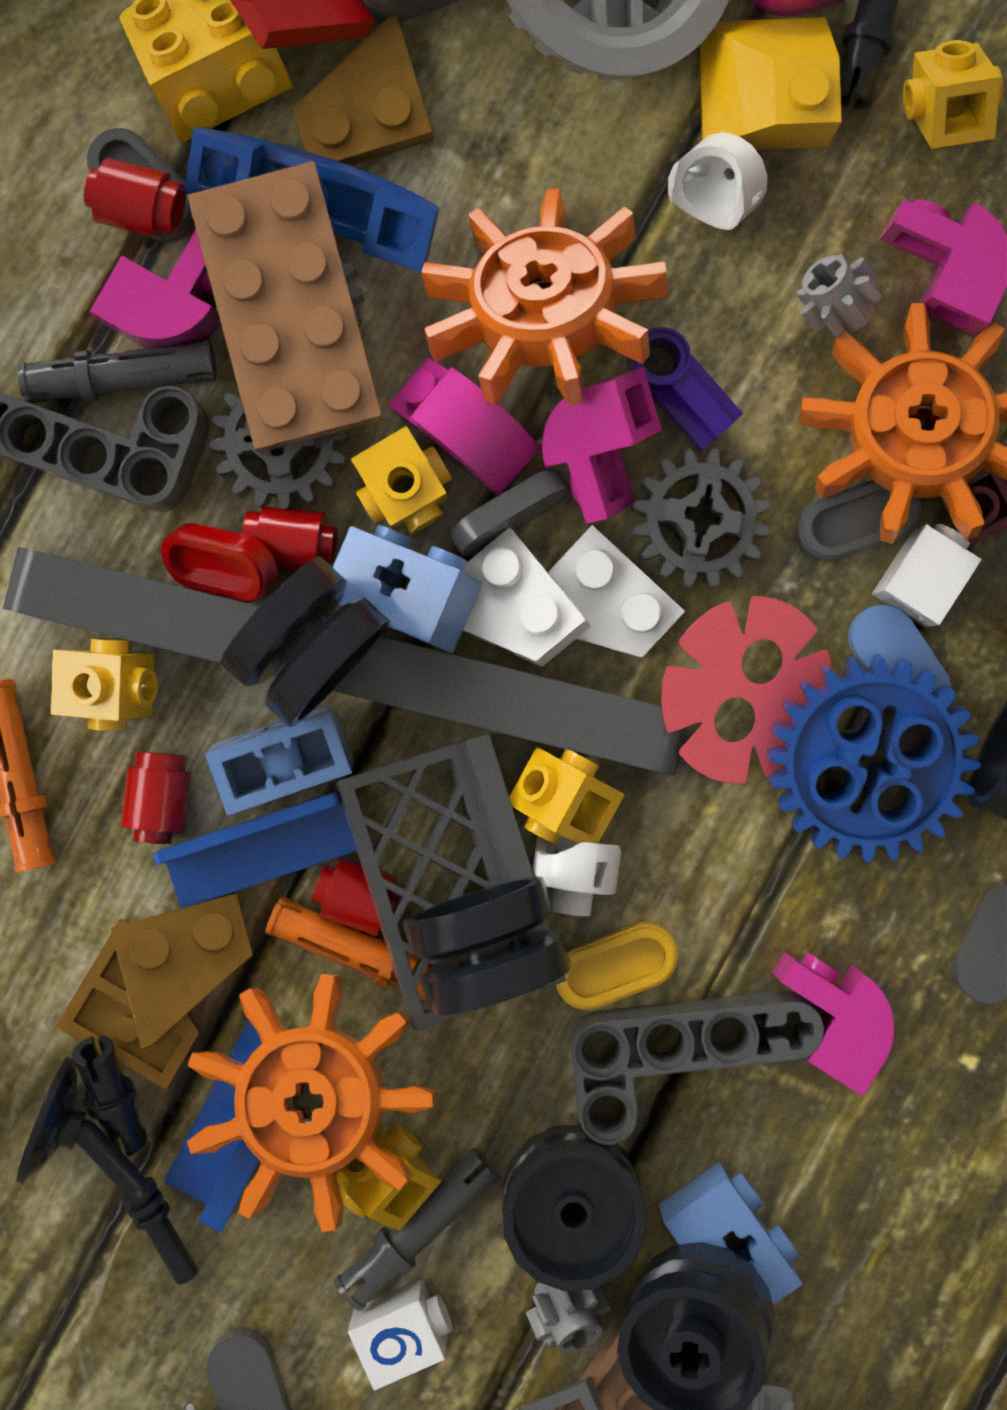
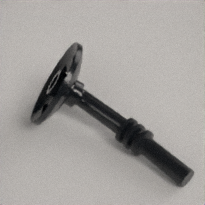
M67 1056L62 1062L41 1106L20 1162L16 1182L26 1184L48 1163L60 1146L73 1150L75 1144L79 1145L122 1191L119 1200L124 1207H127L126 1212L130 1218H133L135 1227L138 1230L146 1231L174 1281L179 1285L189 1282L197 1275L198 1268L167 1216L170 1211L169 1204L166 1200H163V1194L157 1188L155 1180L152 1177H144L94 1122L86 1119L87 1112L75 1108L78 1086L77 1067L72 1057Z

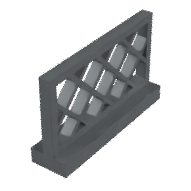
M489 733L335 781L408 1017L412 1020L411 1026L415 1031L467 1013L436 1016L430 1013L429 1009L423 1010L416 987L428 963L435 965L441 962V960H428L418 957L419 959L411 972L406 952L412 953L409 944L401 940L397 927L408 902L423 909L435 906L413 894L428 862L431 861L459 876L448 900L462 896L468 882L484 889L517 879L533 877ZM448 760L455 787L444 807L414 790L426 766ZM412 771L405 786L391 779V777ZM379 782L401 794L385 826L363 816L355 789ZM409 799L440 815L425 847L393 832ZM459 800L461 801L466 818L454 812ZM449 820L469 830L472 836L474 848L464 868L433 853ZM367 828L380 834L374 848L372 847ZM389 840L420 855L403 889L383 879L378 866V861ZM478 862H480L485 880L473 874ZM386 890L399 896L393 910ZM547 918L543 923L526 932L537 930L551 931ZM565 975L539 989H545L566 981Z

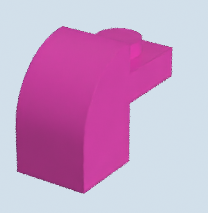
M904 199L891 215L880 240L936 265V269L920 303H925L929 318L974 337L991 323L1007 288V234L1004 228L990 211L976 202L955 222L949 219L950 215L947 210L933 202L916 200L913 203Z
M195 230L167 281L121 255L90 312L108 328L145 348L177 346L208 339L218 329L221 321L213 307L205 303L208 295L213 297L214 295L197 231Z
M429 357L406 381L403 388L388 405L400 419L436 443L462 470L497 495H501L540 449V445L498 403L495 405L484 401L481 388L451 367L447 370Z
M644 367L605 378L583 388L581 403L569 406L564 398L556 405L547 419L542 439L545 467L567 462L571 473V492L575 501L581 506L586 524L608 519L633 504L635 498L620 448L635 445L662 430Z
M785 952L772 973L782 984L823 1009L819 1015L824 1025V1036L815 1052L806 1057V1060L859 1095L864 1096L887 1060L893 1044L894 1019L886 996L873 980L853 965L850 966L839 985H837L835 981L841 973L816 956L807 952L801 962Z

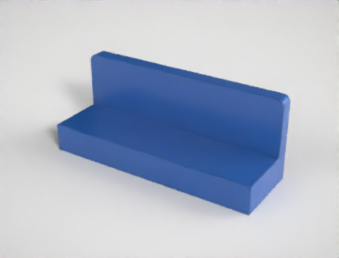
M337 790L153 852L152 855L156 865L166 863L180 907L184 908L356 852L357 850Z
M249 1020L229 1056L244 1064L262 1044L260 1036ZM217 1080L169 1169L165 1181L168 1185L206 1204L198 1221L221 1233L260 1160L250 1151L244 1140H236L214 1153H190L187 1141L207 1126L229 1122L235 1118L234 1097L236 1088L231 1084Z

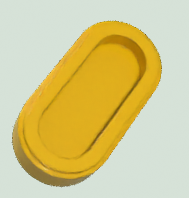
M651 922L631 924L568 949L567 954L571 963V969L565 974L566 981L556 984V987L562 999L574 1008L594 1010L667 981L675 971L678 962L676 944L671 935L658 924Z

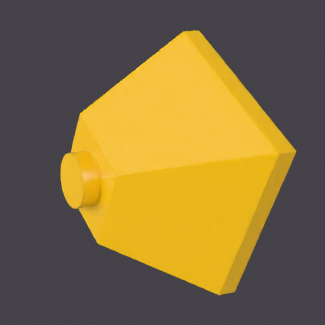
M826 17L718 21L712 32L699 45L702 140L708 135L724 132L738 135L750 143L755 150L825 148L829 146L842 122L840 57Z

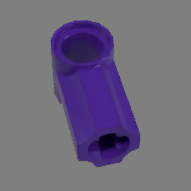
M667 327L652 328L648 331L649 347L656 346L669 352L674 365L672 373L661 377L653 375L645 368L644 364L630 358L627 359L626 363L627 372L644 367L653 400L693 446L701 452L743 413L691 355L690 346L683 335L675 329Z

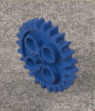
M874 654L870 662L869 671L864 672L855 658L852 656L847 657L846 675L838 677L827 665L821 667L825 685L817 689L811 683L802 680L799 684L807 700L803 705L785 700L782 705L793 718L791 724L776 723L772 724L771 727L774 735L785 741V746L767 749V756L771 762L784 765V768L768 775L772 787L789 788L777 799L782 812L799 808L791 820L794 829L799 833L815 825L812 830L811 840L818 849L834 837V850L841 859H844L849 854L853 845H858L860 855L865 863H871L876 846H883L892 861L898 860L899 842L905 840L918 853L923 851L920 833L928 829L933 834L941 838L944 837L946 834L938 818L943 813L961 818L963 813L952 799L955 794L973 795L975 789L961 775L962 772L980 769L981 763L973 756L963 753L964 749L977 744L979 737L971 730L957 729L968 721L971 717L970 712L963 706L947 709L957 693L948 685L931 692L937 676L930 670L924 669L911 680L912 664L904 658H901L896 663L891 673H888L886 661L880 654ZM852 706L865 707L867 719L863 727L852 733L838 731L837 721L845 709ZM887 706H894V714L889 717L882 731L883 722L881 717L884 709ZM917 724L926 725L928 731L927 739L921 747L913 751L900 750V737L907 728ZM878 748L885 756L883 762H871L868 770H866L859 761L861 756H873ZM834 766L846 769V780L840 788L831 792H823L816 789L817 779L824 770ZM894 785L906 787V798L901 805L891 810L878 808V799L885 789ZM862 786H864L862 805L859 810L852 811L850 809L851 804L855 802Z

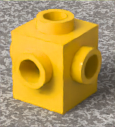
M953 40L941 43L935 50L914 53L912 79L905 80L903 86V105L907 119L915 120L931 149L996 139L998 107L1002 103L1004 92L1001 70L997 65L993 66L978 43L972 44L967 41Z
M407 426L351 458L366 484L365 487L356 491V494L375 525L386 519L393 530L399 531L407 527L410 534H414L436 522L444 515L439 506L448 502L449 498L442 485L451 481L452 477L435 448L432 446L422 452ZM403 479L414 480V484L409 491L405 493L395 492V486L399 481Z
M91 638L90 648L53 650L51 715L88 718V729L101 731L127 730V720L152 717L153 703L158 693V678L154 671L155 653L130 651V641L118 638Z
M536 746L509 799L512 807L528 816L523 827L546 841L557 845L561 836L578 844L581 842L599 844L625 794L594 777L599 768V765L567 749L558 758Z
M394 1122L390 1128L381 1124L376 1139L387 1150L399 1156L414 1176L407 1185L399 1191L381 1182L369 1167L357 1159L337 1170V1182L340 1185L339 1191L343 1204L350 1211L361 1218H364L366 1215L374 1221L400 1231L442 1181L417 1155L423 1149L418 1139L402 1125Z

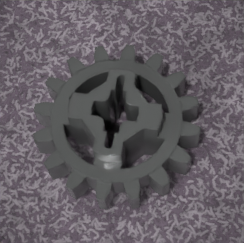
M228 392L225 394L224 399L233 410L229 417L213 415L211 422L224 431V438L210 441L209 448L215 453L227 456V459L215 468L221 477L238 476L231 491L242 498L249 494L252 489L256 490L254 505L261 509L270 504L272 497H277L281 509H292L294 504L293 496L301 495L312 506L317 503L313 490L316 485L320 483L331 490L337 486L328 472L331 466L342 468L348 465L349 461L346 457L336 451V445H343L351 441L348 430L284 446L283 455L278 456L274 450L258 453L254 449L249 428H243L247 419L242 400L234 394ZM319 454L312 468L298 478V469L310 455ZM242 458H249L250 460L262 459L267 463L271 482L255 477L247 469Z
M688 449L683 453L682 467L678 469L667 458L660 462L659 470L663 477L661 482L655 478L645 477L640 486L651 496L650 500H636L633 502L631 509L636 514L645 516V523L634 527L631 533L632 537L635 538L648 537L650 545L640 556L643 561L651 560L657 556L664 561L658 574L660 578L665 579L676 569L682 572L681 581L683 588L689 589L696 580L697 575L704 576L708 588H715L719 585L720 570L724 569L731 578L736 579L743 574L741 564L738 561L740 557L750 561L759 559L762 553L751 541L753 538H765L770 535L771 528L757 522V515L770 509L771 504L770 501L766 500L754 501L751 493L762 482L759 476L750 478L745 482L738 476L744 461L738 458L728 468L719 466V450L712 449L705 463H698L694 451ZM696 478L692 493L685 498H663L666 492L674 485L687 479ZM722 485L728 488L735 496L741 512L730 509L720 494ZM705 497L704 506H707L706 516L716 520V525H710L702 533L695 546L697 533H694L695 523L685 519V514L692 513ZM659 524L661 527L672 529L682 544L680 555L674 552L665 542L660 532ZM718 538L737 540L736 544L726 555L715 560L705 561L710 544Z

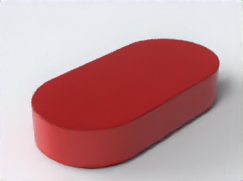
M185 523L168 534L161 544V556L166 570L174 580L189 589L237 601L254 602L270 591L278 579V568L273 555L262 542L249 535L196 523Z

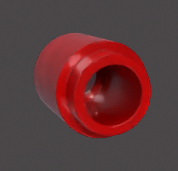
M112 158L104 159L99 169L92 168L89 171L84 187V204L86 207L92 208V216L96 223L158 238L162 233L175 235L179 230L185 210L186 188L183 183L172 181L170 173Z
M264 506L261 512L247 511L243 522L242 534L258 539L269 549L276 561L278 572L295 573L308 561L317 556H321L331 565L334 564L338 544V529L335 526H328L325 512L281 509Z
M135 751L134 767L127 766L121 822L122 828L134 829L133 841L171 844L172 833L186 832L191 772L185 771L187 756Z
M340 856L336 868L324 864L312 896V901L323 904L319 917L377 936L378 932L382 930L361 863ZM380 870L383 879L402 889L405 885L396 882L398 876ZM386 890L393 910L399 896Z

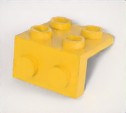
M136 0L132 6L126 8L120 14L119 20L148 83L181 144L192 139L193 129L197 127L211 129L294 87L277 48L262 49L230 0Z

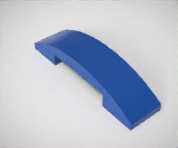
M201 127L193 129L185 181L186 194L200 192L314 161L335 235L364 244L362 253L418 272L422 271L424 263L428 261L440 207L427 199L374 174L311 152L220 130Z

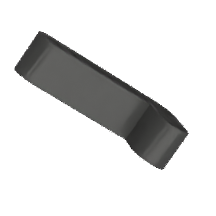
M174 386L156 388L146 396L140 407L130 438L0 393V457L151 511L164 512L174 509L185 498L207 439L210 423L207 412L201 404L189 393ZM179 405L187 406L189 421L185 429L173 435L164 434L162 419L166 411ZM43 423L46 429V439L42 447L34 452L27 453L23 445L25 432L33 424ZM104 444L107 458L103 468L96 473L86 474L82 466V458L85 451L92 445ZM164 465L168 474L167 484L158 494L146 496L141 488V478L144 472L151 466Z
M790 991L598 1010L584 1014L576 1021L572 1028L570 1039L577 1107L582 1130L591 1140L604 1145L623 1142L632 1134L637 1122L634 1077L793 1061L809 1057L818 1050L823 1041L824 1025L821 1016L802 996ZM794 1012L803 1023L794 1025L793 1036L785 1037L781 1030L775 1026L786 1024L787 1013ZM758 1014V1017L766 1026L763 1028H759L760 1033L763 1036V1041L760 1042V1034L757 1025L753 1019V1015ZM731 1017L742 1022V1032L735 1042L728 1045H718L711 1041V1030L720 1019ZM668 1024L678 1028L680 1031L679 1040L671 1050L656 1052L646 1045L649 1032L656 1026ZM597 1031L608 1032L617 1039V1046L608 1057L601 1059L592 1058L582 1050V1044L591 1033ZM605 1095L614 1096L624 1104L620 1115L610 1121H600L589 1112L592 1103L597 1098Z

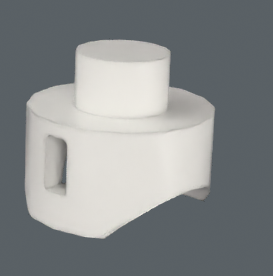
M721 132L708 135L673 165L668 177V195L670 201L675 206L694 218L719 229L732 230L761 204L767 191L768 175L763 159L750 143L738 135Z
M538 836L532 872L533 876H542L546 887L551 888L550 901L553 912L573 916H590L594 894L613 895L616 893L622 852L619 845L587 842L578 844L561 836L558 844L555 845Z

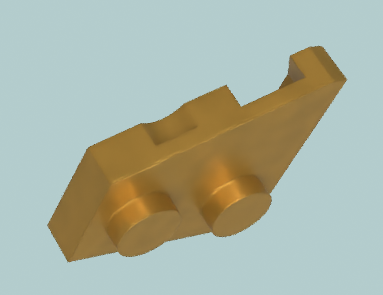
M397 15L388 17L293 107L305 151L350 166L434 140Z
M236 893L111 927L141 1049L153 1046L187 1013L192 1011L216 987L252 957L253 954Z
M120 918L116 926L129 922ZM112 933L55 1026L79 1041L93 1037L96 1048L100 1053L102 1051L98 1043L99 1036L109 1037L115 1045V1053L121 1065L165 1090L170 1088L202 1033L190 1013H187L153 1046L141 1049Z

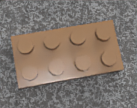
M307 162L187 195L254 449L258 453L384 420L315 162Z

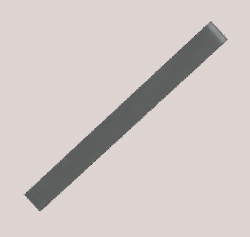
M22 547L17 549L3 605L5 610L220 663L223 653L236 634L260 607ZM380 637L361 662L334 690V692L673 776L676 775L680 759L679 750L683 746L687 727L671 733L667 732L662 715V706L385 637ZM281 667L272 676L276 677L279 674V672L283 669V667Z

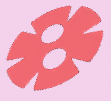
M752 596L745 633L742 634L732 603L726 601L699 617L679 639V645L702 666V669L677 666L666 667L662 684V715L666 731L669 733L702 722V725L679 750V755L696 771L717 781L744 784L747 781L753 746L756 749L766 777L774 771L784 768V765L771 762L767 756V749L785 746V741L774 735L771 730L772 724H791L793 718L782 705L783 702L788 700L803 705L807 697L799 683L804 680L819 689L825 685L821 667L827 665L832 670V663L829 651L827 650L795 660L797 654L817 633V627L804 613L778 599ZM761 639L771 640L781 650V669L773 680L764 684L753 683L746 678L743 672V655L753 642ZM743 698L754 709V726L744 739L736 742L726 741L718 735L715 729L714 720L716 712L728 699Z

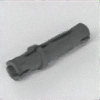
M210 340L111 354L92 355L89 350L76 351L73 358L47 362L20 363L18 365L20 392L24 396V401L31 404L80 397L83 402L98 401L99 395L111 394L113 392L135 391L217 380L215 357Z
M472 1148L469 1151V1154L450 1171L400 1231L394 1228L390 1230L386 1227L381 1228L373 1236L374 1245L346 1271L334 1279L335 1286L341 1295L352 1288L361 1278L365 1280V1283L346 1300L354 1309L362 1311L367 1303L398 1273L406 1275L416 1266L414 1258L489 1187L501 1179L492 1164L473 1181L469 1179V1176L487 1160L479 1150Z

